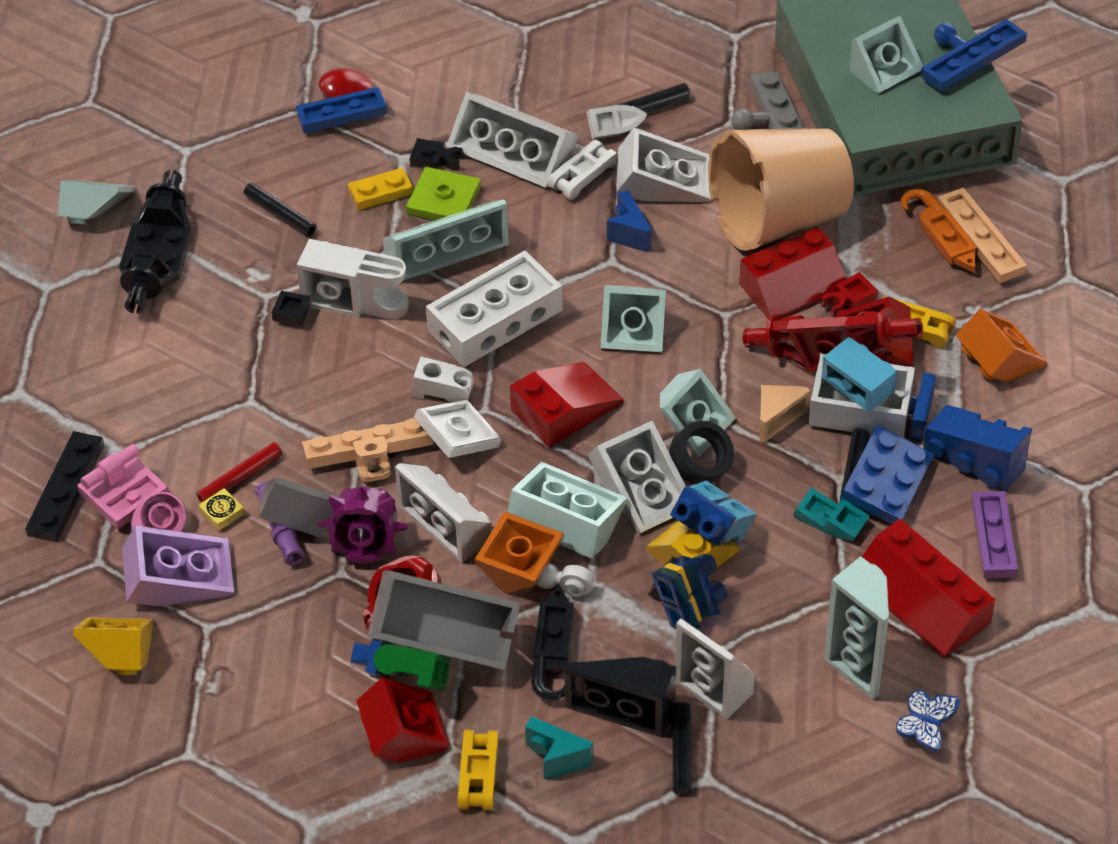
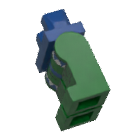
M372 639L371 645L354 643L351 663L365 666V673L385 678H391V676L397 678L417 676V685L446 691L452 658L434 652L397 646L378 639Z

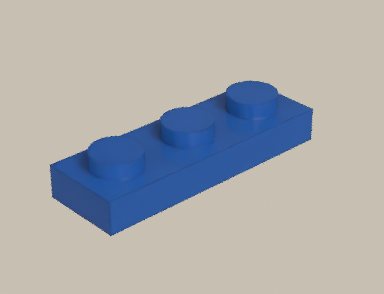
M379 87L296 106V114L303 133H309L386 115L387 107Z

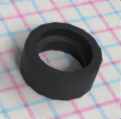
M698 420L688 424L672 439L669 448L670 456L680 476L692 484L704 481L714 482L728 471L734 459V446L729 435L721 426L711 421ZM700 436L713 446L717 463L712 469H703L691 460L687 452V440L690 437Z

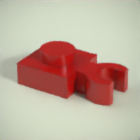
M858 272L836 284L835 292L824 294L821 306L824 308L833 304L831 316L838 317V312L843 311L847 306L853 308L877 299L878 289Z

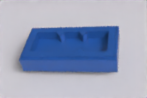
M924 372L918 396L912 395L909 414L913 415L910 440L920 442L921 439L923 440L934 395L935 374Z

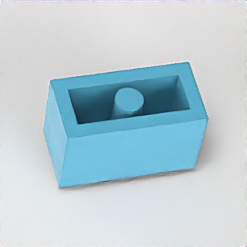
M850 337L823 357L821 378L868 412L895 392L897 371L891 364L882 361L871 353L866 346L857 343Z

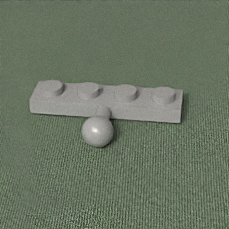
M778 72L750 75L749 85L762 112L751 113L747 109L735 111L731 117L733 128L735 130H750L753 125L767 123L769 129H804Z

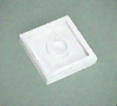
M468 400L417 409L414 416L415 420L448 458L499 448L502 440Z

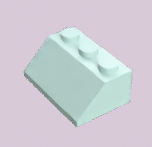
M541 462L512 489L508 513L564 533V538L559 545L571 549L581 556L593 559L607 544L626 505L627 497Z

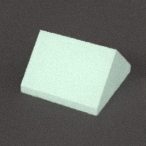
M897 16L852 40L850 72L876 94L920 72L921 68L924 67L901 16Z

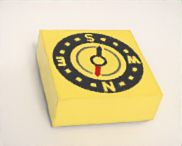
M222 489L198 505L199 512L218 531L245 514L244 507L225 489Z

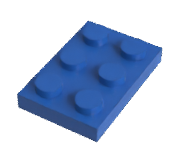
M876 425L840 498L893 524L898 519H903L934 454Z

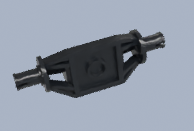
M167 170L163 175L162 183L149 187L146 192V201L134 219L119 268L121 273L120 284L128 293L124 307L131 313H134L136 304L138 305L137 314L142 313L146 299L158 296L162 288L179 280L192 233L185 210L187 198L179 189L182 175L173 170L171 179H169L171 170Z

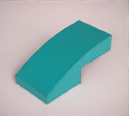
M812 487L793 514L797 519L822 532L849 541H854L870 515L848 501L841 499L839 504H837Z

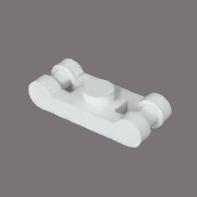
M593 140L550 175L547 185L555 191L561 190L563 196L569 200H574L586 185L607 168L612 169L617 165L618 153L612 149L606 150L604 144Z

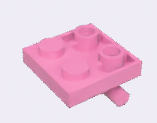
M134 444L117 455L113 453L99 462L97 468L81 478V483L77 485L79 493L117 530L131 521L137 506L147 496L157 492H169L168 487L136 458L140 455V451Z

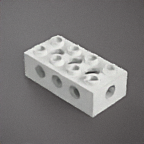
M523 251L427 305L428 332L463 367H466L563 311L562 285L532 256Z

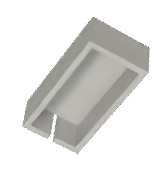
M383 570L367 637L505 670L512 640L500 638L499 636L501 631L514 633L521 603Z

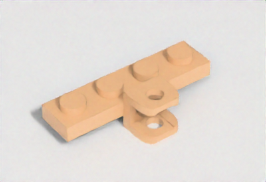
M415 418L408 419L405 422L389 425L380 424L374 428L359 431L349 430L343 434L328 437L319 436L311 440L302 441L308 469L356 460L357 471L363 482H372L390 477L389 453L434 445L433 439ZM372 470H379L378 472L374 473L370 472Z

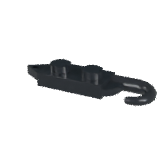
M557 586L545 601H540L531 685L535 694L543 700L549 701L565 697V685L557 691H551L545 687V674L561 671L568 663L574 611L573 603L568 601L560 586Z

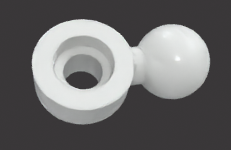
M548 563L536 584L542 589H551L559 584L568 595L580 597L591 592L595 578L590 570L579 565H568L564 567L563 571H559L555 565Z

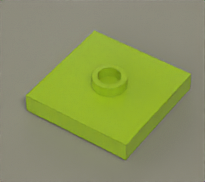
M425 167L406 205V214L438 220L471 209L481 187V178Z

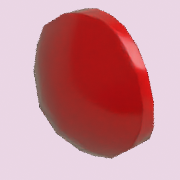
M348 68L332 69L324 73L318 83L324 100L372 89V81L367 75Z

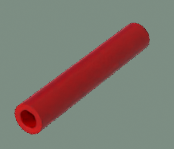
M272 442L197 491L198 500L202 503L222 489L228 491L282 456L281 448L276 442Z

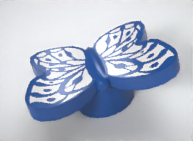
M918 689L910 694L907 704L910 714L899 719L896 724V733L903 738H915L920 746L933 752H939L941 748L939 728L941 723L949 720L957 712L960 706V699L952 695H937L930 699L925 691Z

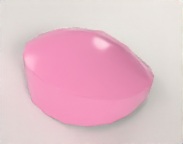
M169 492L151 494L142 500L134 511L131 519V531L135 526L182 532L187 520L186 508L177 496Z

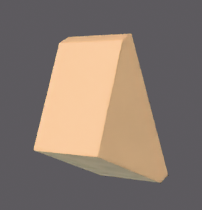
M761 385L759 440L765 443L808 412L811 390L802 386Z

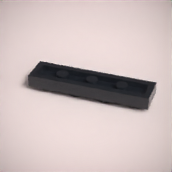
M76 431L72 432L25 528L27 536L58 543L81 495L77 485L81 483V478L93 470L104 447L103 437Z

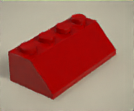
M901 518L876 535L862 555V558L867 562L878 566L887 577L888 610L944 659L992 623L996 599Z

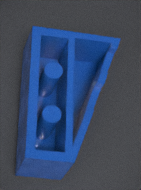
M946 405L926 427L923 448L933 453L935 457H940L956 466L960 471L967 472L983 481L987 486L1006 492L1025 470L1032 428L1023 426L1021 430L1007 427V422L997 419L993 423L982 420L979 413Z

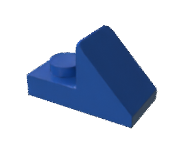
M626 190L617 193V206L614 207L616 217L607 220L608 241L644 252L651 251V228L630 191Z

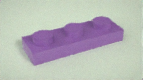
M1005 491L972 492L971 501L983 578L1017 577L1018 567Z

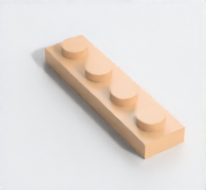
M964 188L938 197V202L944 209H948L978 247L977 256L999 283L1026 274V263Z

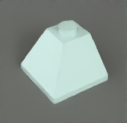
M61 180L58 216L67 217V223L85 224V219L97 218L132 194L135 186L82 180Z
M604 286L600 348L662 352L666 290L631 286Z
M701 369L678 374L660 393V410L677 433L688 424L698 420L711 421L725 430L736 418ZM692 436L687 440V446L696 458L701 457L711 446L706 439L700 436Z

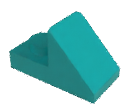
M532 716L525 725L526 746L530 747L537 754H547L543 760L544 779L591 767L594 761L593 742Z

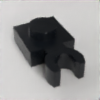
M417 138L409 158L410 166L423 169L425 167L439 169L440 165H444L449 170L458 171L460 170V160L464 159V151L460 147L445 149V142Z

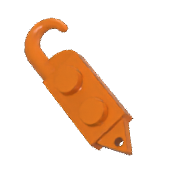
M913 189L906 192L901 198L903 210H908L907 203L911 199H920L926 204L928 208L922 211L919 216L920 227L949 265L956 264L974 272L975 256L977 255L978 247L948 209H944L934 195L926 190Z

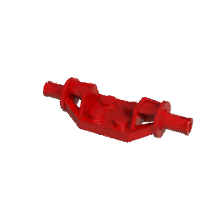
M883 308L880 312L860 311L856 316L804 319L803 315L782 318L780 315H772L767 321L766 328L744 329L742 340L745 348L767 346L772 357L781 358L784 356L807 372H817L820 354H828L848 337L866 346L871 353L880 358L886 352H892L895 349L898 339L921 338L923 335V323L920 322V318L897 320L891 308ZM877 332L878 341L872 344V333ZM788 340H792L795 347L788 344Z

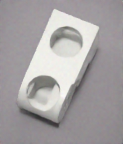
M420 357L413 377L411 397L424 400L425 395L443 398L450 403L468 400L475 378L472 372L465 368Z

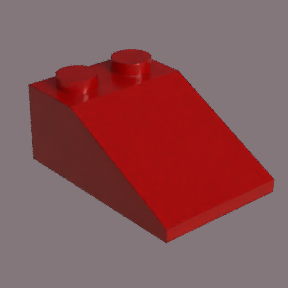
M586 362L537 370L510 385L511 411L548 448H551L623 403V398Z

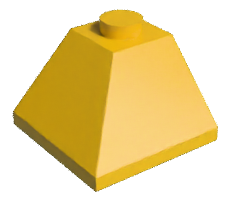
M677 521L648 544L646 550L664 565L672 556L684 563L682 567L689 585L693 588L737 553L739 546L731 540L727 543L723 542L721 546H717L680 521Z
M87 617L73 628V636L107 670H117L118 675H135L138 673L137 670H142L148 662L153 619Z

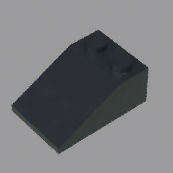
M644 656L567 663L564 668L565 708L662 738L672 715L673 704L676 703L677 666L670 665L664 660H654Z

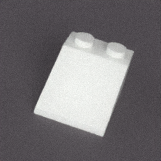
M634 127L618 148L617 193L629 190L634 199L643 202L709 203L711 201L708 182L710 154Z
M653 421L596 446L588 454L603 486L608 490L627 497V502L622 512L639 534L674 518L670 516V513L686 485Z
M680 619L676 623V683L728 719L753 695L755 674L734 655L684 620Z

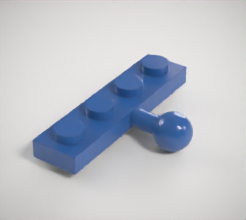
M1005 19L966 42L957 36V30L952 24L942 23L934 31L935 41L939 45H951L955 49L922 67L921 78L942 92L1025 43L1027 33L1008 19Z

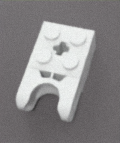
M313 239L308 240L297 263L300 294L310 296V308L360 318L361 314L389 320L400 319L407 313L409 309L408 297L403 290L396 288L406 275V267L403 260L394 256L369 252L354 247Z

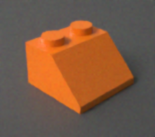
M981 308L956 334L963 344L961 347L963 352L973 360L976 359L981 365L978 369L989 380L995 378L1008 383L1044 367L1047 363L1012 321Z

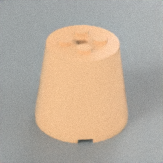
M830 129L728 130L723 132L722 137L716 138L711 147L708 163L711 201L717 200L721 216L717 217V221L723 233L740 250L756 249L841 217L850 208L854 192L853 169L850 157L840 137Z

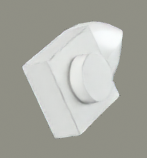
M627 105L594 108L586 112L592 140L620 136L622 133L637 127L647 117V114L642 110Z

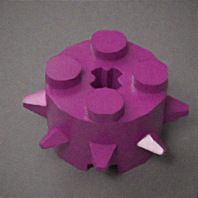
M361 486L359 488H347L340 493L339 497L331 495L328 498L333 509L331 519L318 522V526L329 530L328 537L332 546L331 552H342L346 555L345 559L357 563L375 562L384 553L395 555L398 552L393 542L394 533L408 529V525L397 521L396 500L387 491Z

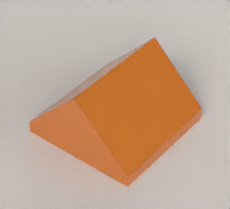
M504 511L476 556L475 564L505 594L535 586L564 538V533Z

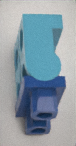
M704 481L690 487H684L670 516L713 544L721 546L723 542L727 543L731 539L736 542L743 541L757 513L736 499H729L730 496L708 481Z

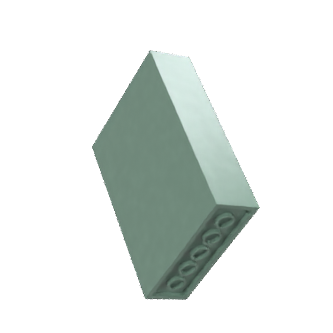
M777 0L775 41L816 128H827L834 131L844 143L853 169V196L1017 164L1022 118L992 63L982 67L942 92L921 78V71L877 94L850 72L852 40L897 16H901L923 66L955 49L951 45L942 46L935 41L934 31L938 25L942 23L952 24L957 30V36L966 42L976 37L957 0Z

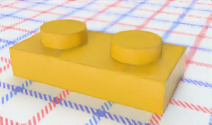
M403 167L347 183L348 192L358 211L408 197L413 193V186Z

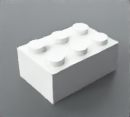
M820 354L810 402L809 425L852 432L855 428L866 429L870 433L869 435H872L876 425H879L904 438L915 368L891 364L897 371L895 392L868 412L821 378L823 357L826 354Z

